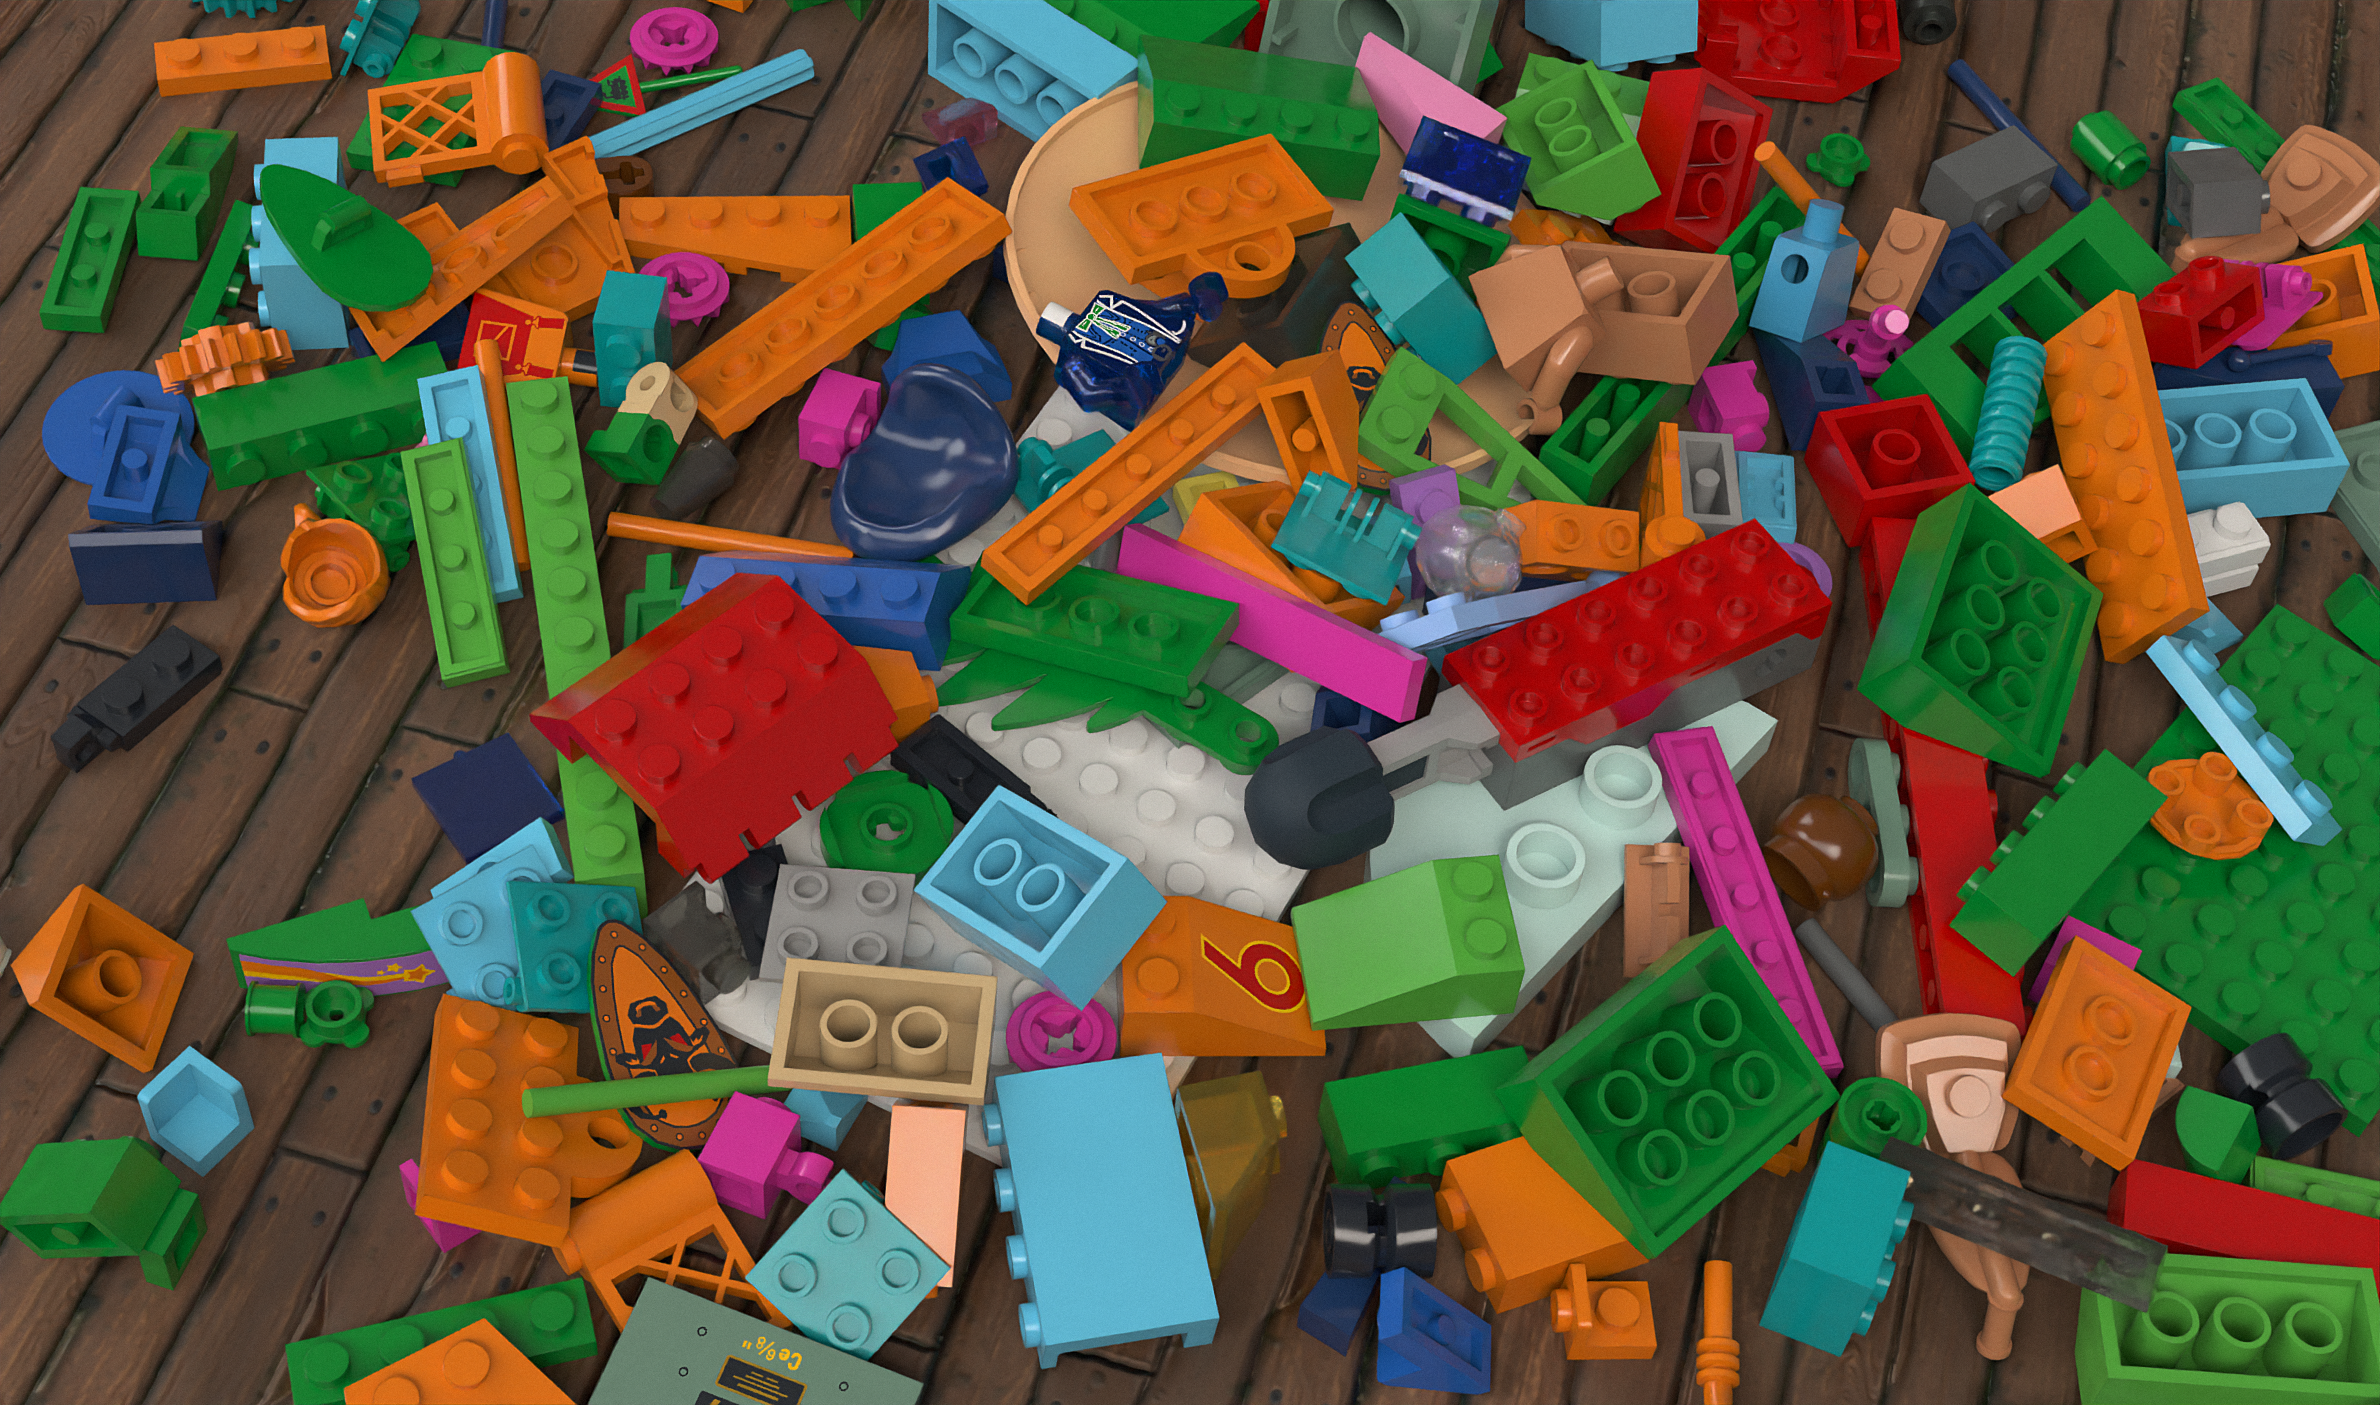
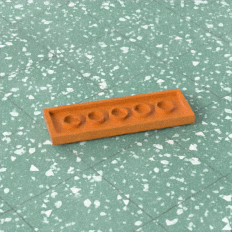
M947 177L676 369L674 373L698 398V407L695 415L724 440L734 432H739L749 427L760 413L781 398L798 392L804 386L806 380L824 367L848 356L856 344L877 329L894 323L900 317L902 311L926 294L941 289L951 276L973 260L981 259L990 254L996 244L1013 231L1002 212Z
M2116 289L2043 344L2048 354L2046 365L2044 366L2043 380L2064 476L2077 498L2099 550L2083 556L2087 580L2104 593L2096 618L2105 661L2125 664L2148 650L2163 635L2170 636L2210 610L2135 294Z

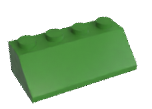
M2089 1248L2085 1256L2075 1344V1360L2081 1404L2380 1405V1303L2373 1269Z

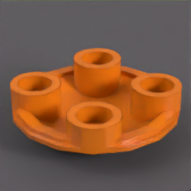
M2207 752L2201 756L2200 760L2192 758L2169 760L2152 768L2146 778L2150 784L2168 797L2150 820L2151 825L2170 843L2192 855L2214 860L2241 858L2258 848L2273 822L2271 811L2260 801L2257 793L2237 775L2235 765L2222 753Z

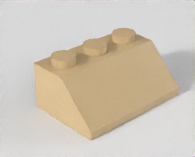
M787 957L769 1066L768 1086L984 1106L989 1082L996 1022L998 976Z

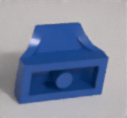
M949 311L906 319L900 322L892 355L881 367V379L888 398L894 379L902 371L917 364L938 363L958 369L970 376L984 389L993 402L1011 399L1012 382L996 346L979 335L962 311Z
M117 404L87 503L90 519L141 524H156L163 520L196 521L210 467L197 456L186 441L181 413Z

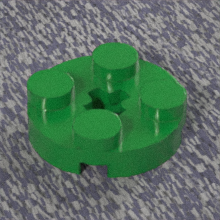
M893 770L873 771L853 777L852 782L836 793V799L828 806L827 810L824 807L819 824L820 848L829 868L916 874L914 889L953 842L954 836L952 810L943 794L929 783L928 791L918 784L910 783L909 774ZM880 824H888L892 831H904L903 834L897 836L894 840H880L874 837L877 834V826Z

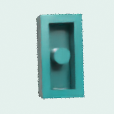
M607 270L592 324L600 406L619 408L622 402L626 400V389L629 381L642 367L654 362H663L670 368L672 367L673 352L667 277Z

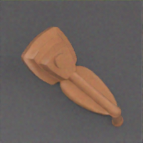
M2313 125L2301 126L2281 145L2260 174L2263 180L2268 182L2270 189V208L2267 214H2261V232L2258 234L2194 239L2186 233L2180 242L2181 246L2175 249V258L2170 268L2178 274L2187 268L2191 261L2204 256H2218L2223 259L2239 260V264L2242 261H2252L2255 265L2259 262L2275 264L2292 256L2298 244L2310 253H2320L2346 238L2379 207L2380 165L2355 143L2336 133Z
M1964 1013L1926 1014L1893 1021L1880 1027L1876 1034V1077L1893 1079L1908 1087L1921 1100L1927 1113V1132L1916 1152L1925 1153V1156L1918 1164L1914 1178L1916 1198L1924 1220L1941 1251L1956 1271L1972 1286L1987 1293V1300L1989 1302L1982 1331L1979 1332L1976 1338L1978 1352L1992 1360L2005 1359L2012 1350L2011 1335L2017 1311L2024 1302L2021 1290L2027 1283L2032 1251L2030 1213L2021 1182L2015 1169L2006 1159L1992 1152L2003 1149L2009 1143L2019 1113L2018 1107L2001 1097L2021 1049L2019 1030L2015 1024L2002 1019Z

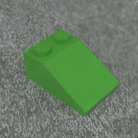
M1499 854L1430 860L1296 906L1291 910V921L1312 1031L1514 1013L1525 973V966Z

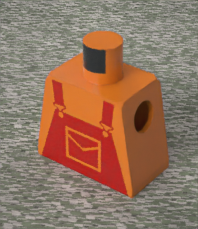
M478 288L475 291L457 370L476 365L473 345L477 341L484 339L497 341L508 412L506 383L568 376L569 384L598 388L595 351L573 348L570 316L563 311L489 289Z

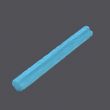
M796 49L591 135L588 138L592 141L595 150L594 159L633 156L805 83L814 77L813 60L811 57H808L803 49Z

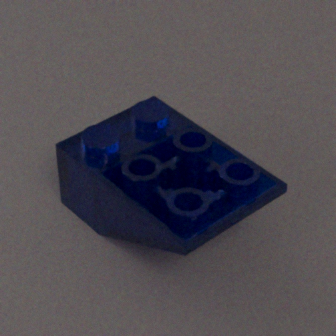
M1423 115L1399 174L1397 184L1407 187L1405 192L1407 196L1436 207L1439 206L1440 201L1461 208L1459 216L1494 228L1496 222L1505 225L1511 221L1532 157Z

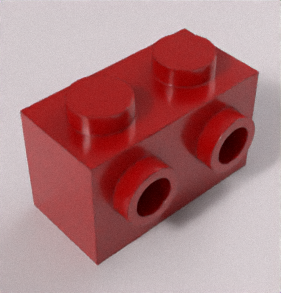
M2204 256L2194 259L2188 264L2187 268L2167 282L2157 285L2153 292L2137 302L2150 361L2191 369H2198L2265 320L2259 267L2224 262V259L2218 256Z

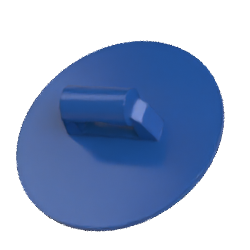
M120 370L93 375L69 387L50 406L42 427L45 451L54 466L63 474L75 481L93 486L117 404L181 413L186 441L190 445L194 435L195 420L188 399L184 394L174 395V392L164 394L159 376L150 373Z

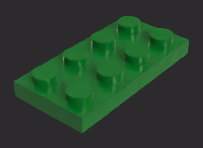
M1077 564L1027 606L986 571L950 616L949 620L951 639L979 645L986 649H995L1038 660L1045 664H1054L1097 675L1104 679H1113L1156 690L1163 694L1189 698L1238 627L1239 603Z

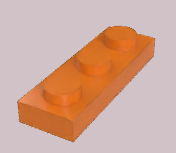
M325 25L292 27L289 29L253 33H234L232 35L194 39L182 38L174 41L154 43L157 82L161 97L332 79Z

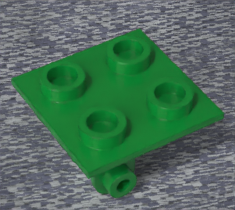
M395 452L378 457L343 461L338 464L307 469L306 475L318 485L314 493L317 499L318 510L329 518H341L366 527L382 546L389 570L397 572L404 568L410 558L407 552L409 542L416 540L401 453Z

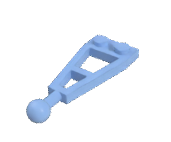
M1593 571L1589 574L1586 581L1494 596L1472 602L1466 601L1464 592H1458L1427 602L1426 606L1429 615L1419 618L1417 609L1380 620L1383 632L1378 633V635L1416 653H1421L1494 634L1623 576L1616 572Z

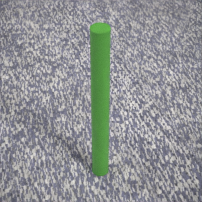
M770 1065L525 1089L522 1094V1108L527 1118L725 1098L732 1097L735 1091L745 1095L791 1091L793 1088L768 1086Z

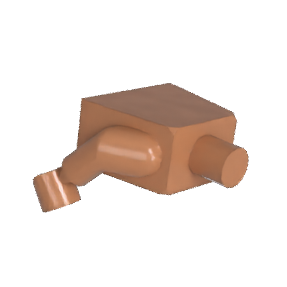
M1513 244L1507 247L1494 266L1478 271L1468 277L1479 303L1478 308L1483 313L1504 369L1526 392L1531 391L1532 398H1525L1517 403V415L1520 419H1534L1529 427L1528 432L1530 435H1552L1561 426L1563 417L1559 403L1571 379L1587 358L1593 346L1600 342L1606 334V329L1595 303L1622 290L1625 286L1617 267L1609 256L1581 270L1561 245Z

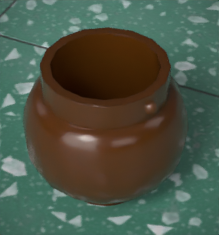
M1811 793L1791 803L1777 817L1772 825L1771 839L1760 849L1773 882L1796 904L1806 910L1816 912L1828 901H1842L1851 897L1874 876L1879 865V850L1875 837L1879 834V829L1870 813L1853 798L1842 796L1840 799H1837L1832 795Z

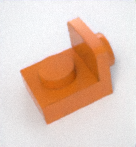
M1569 1264L1561 1289H1553L1550 1298L1551 1326L1554 1333H1563L1566 1359H1652L1657 1343L1648 1281H1587L1585 1264Z

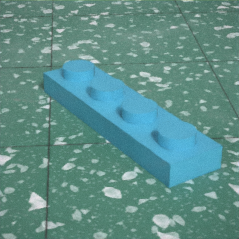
M475 365L419 378L417 381L428 444L431 445L462 437L468 447L497 603L523 598V588L484 375L479 366Z
M2163 635L2146 651L2293 841L2324 846L2343 830L2328 812L2333 808L2330 799L2313 782L2306 779L2303 780L2290 764L2294 760L2291 750L2276 735L2271 732H2265L2253 717L2257 712L2255 705L2237 687L2227 685L2216 671L2220 663L2208 647L2196 639L2186 641Z

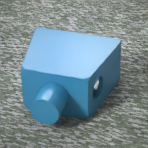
M1811 199L1804 225L1777 236L1749 326L1802 343L1844 325L1860 244L1856 238L1838 233L1844 212L1843 205L1824 199Z

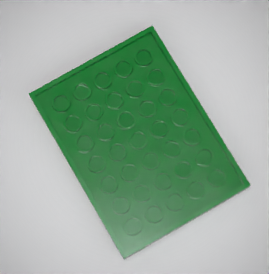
M2276 604L2219 669L2218 673L2228 686L2233 685L2237 687L2253 702L2257 710L2253 715L2254 719L2265 732L2273 733L2288 746L2294 755V760L2290 764L2303 780L2306 779L2313 782L2327 795L2333 806L2328 812L2343 830L2324 846L2293 841L2273 815V822L2256 850L2241 858L2214 860L2192 855L2170 843L2149 821L2140 834L2068 915L2142 950L2133 971L2191 1006L2187 1022L2234 1054L2238 1055L2247 1047L2273 1034L2285 1032L2291 1035L2313 1064L2310 1078L2325 1080L2348 1109V1117L2341 1126L2357 1137H2360L2380 1110V667L2286 608ZM2187 706L2132 770L2146 780L2152 768L2169 760L2191 758L2200 760L2201 756L2207 752L2227 755ZM2237 769V775L2241 777L2250 786V784L2246 781V779ZM2066 918L2054 930L2055 933L2059 934Z

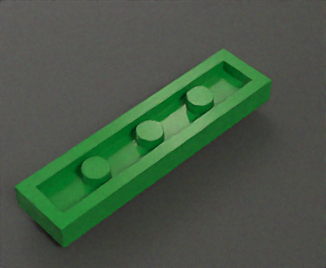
M583 1277L285 1344L294 1405H346L345 1387L483 1318L495 1327L538 1369L598 1355Z

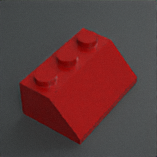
M1705 68L1652 72L1636 140L1660 189L1661 195L1646 202L1634 212L1618 216L1613 231L1644 248L1714 254L1748 216L1760 163L1755 158V151L1762 143L1766 142L1773 109Z

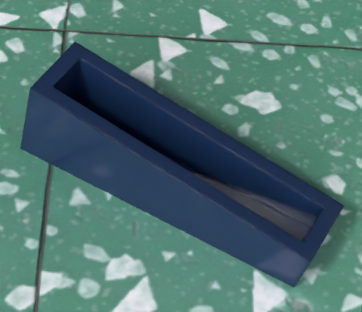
M1394 1176L1389 1184L1407 1183ZM1369 1226L1368 1233L1378 1234V1226ZM1376 1268L1369 1279H1328L1325 1271L1300 1305L1296 1326L1346 1357L1381 1282V1274L1385 1273L1384 1269Z

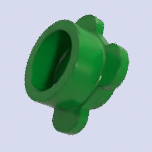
M1833 133L1822 139L1817 153L1807 155L1805 164L1809 170L1819 172L1826 181L1840 187H1848L1853 184L1854 176L1859 171H1867L1869 169L1870 158L1864 153L1862 144L1856 138L1848 134Z
M341 980L324 982L309 990L304 997L307 1022L299 1029L300 1039L303 1044L311 1048L320 1047L324 1043H343L348 1048H358L364 1045L370 1037L369 1027L365 1023L367 1012L373 1008L375 1003L372 992L365 987H355L351 983ZM335 1015H343V1018L339 1021L330 1019Z

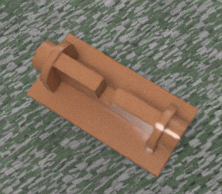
M1654 843V845L1625 844L1623 977L1635 978L1678 942L1689 937V847H1683L1680 843Z

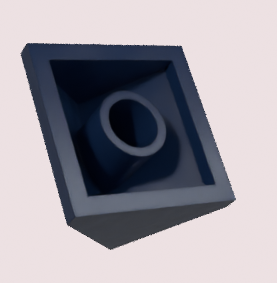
M222 520L158 522L156 524H93L68 534L70 552L86 605L217 601L223 537Z

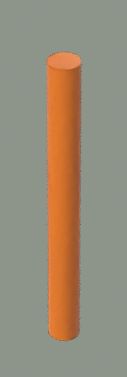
M1764 142L1756 149V160L1806 216L1810 200L1821 199L1773 142ZM1841 222L1838 233L1854 238ZM1861 245L1855 268V274L1860 280L1871 259V256Z
M484 339L477 341L473 345L476 365L479 366L484 375L519 572L529 570L531 565L499 346L495 340Z
M613 511L610 512L607 523L608 536L713 552L746 550L856 557V554L845 546Z

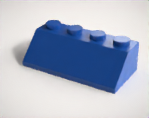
M730 550L699 556L680 605L684 609L735 573L778 575L851 645L912 652L918 670L940 671L951 640L949 618L964 600L972 572L970 566Z

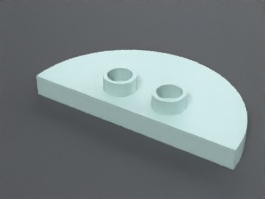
M1741 700L1679 730L1713 726L1736 784L1768 751L1778 720ZM1648 744L1638 749L1614 745L1604 747L1593 753L1586 762L1583 775L1505 811L1479 780L1470 785L1437 781L1394 801L1395 813L1392 831L1384 844L1367 851L1363 883L1430 860L1499 854L1524 961L1525 973L1514 1013L1418 1022L1439 1046L1451 1056L1457 1058L1481 1053L1624 903L1625 844L1654 845V843H1680L1682 837L1662 786L1661 772L1651 757Z

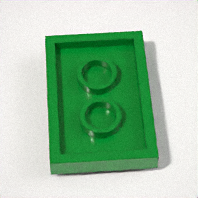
M412 33L383 87L483 71L487 61L494 56L516 51ZM472 94L450 97L442 106L457 113L472 99ZM408 104L384 108V115L400 122L414 107ZM368 111L346 150V154L351 168L374 172L370 115ZM430 116L415 131L430 138L445 123ZM459 132L446 147L452 150L477 146V139ZM403 141L387 156L388 161L410 157L419 148ZM465 169L424 176V181L456 187Z

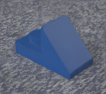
M1406 1267L1381 1274L1380 1308L1377 1313L1379 1328L1378 1382L1387 1386L1476 1395L1489 1392L1491 1325Z

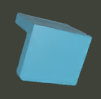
M191 1046L185 1049L147 1084L137 1096L151 1139L202 1177L255 1128L241 1083Z

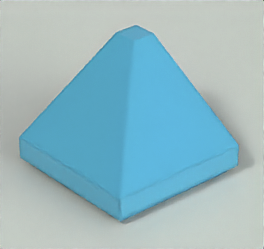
M2207 598L2210 611L2170 636L2186 641L2196 639L2208 647L2213 654H2216L2240 642L2244 635Z
M793 1088L783 1104L793 1113L800 1115L802 1137L837 1151L866 1104L868 1095Z

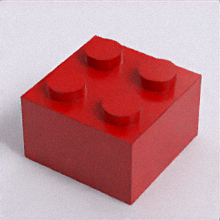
M1928 394L1819 412L1803 459L1848 548L1862 545L1872 517L1917 519L1922 511L1969 482L1973 486L1976 482Z

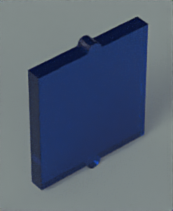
M509 733L468 752L458 750L454 753L453 759L411 778L413 788L466 865L539 817H542L551 825L565 818L564 809Z

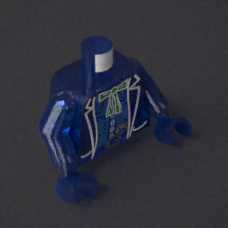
M1218 272L1203 273L1189 283V293L1182 292L1157 301L1133 299L1110 290L1099 291L1081 315L1053 301L1050 302L1039 319L1036 334L1060 346L1053 376L1057 384L1067 390L1082 411L1088 413L1100 412L1125 430L1132 432L1184 365L1195 325L1196 314L1198 313L1201 320L1209 322L1216 320L1221 315L1223 310L1221 302H1224L1229 296L1222 275Z

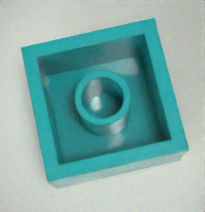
M1401 212L1345 257L1348 264L1359 277L1350 284L1372 313L1379 307L1382 309L1374 319L1396 346L1398 344L1403 346L1408 342L1410 346L1406 350L1451 379L1456 385L1498 353L1481 310Z
M1827 1142L1797 1210L1759 1326L1838 1357H1841L1852 1333L1865 1337L1878 1302H1883L1894 1274L1896 1262L1892 1261L1891 1258L1896 1243H1901L1913 1213L1915 1204L1903 1199L1910 1171L1834 1142Z

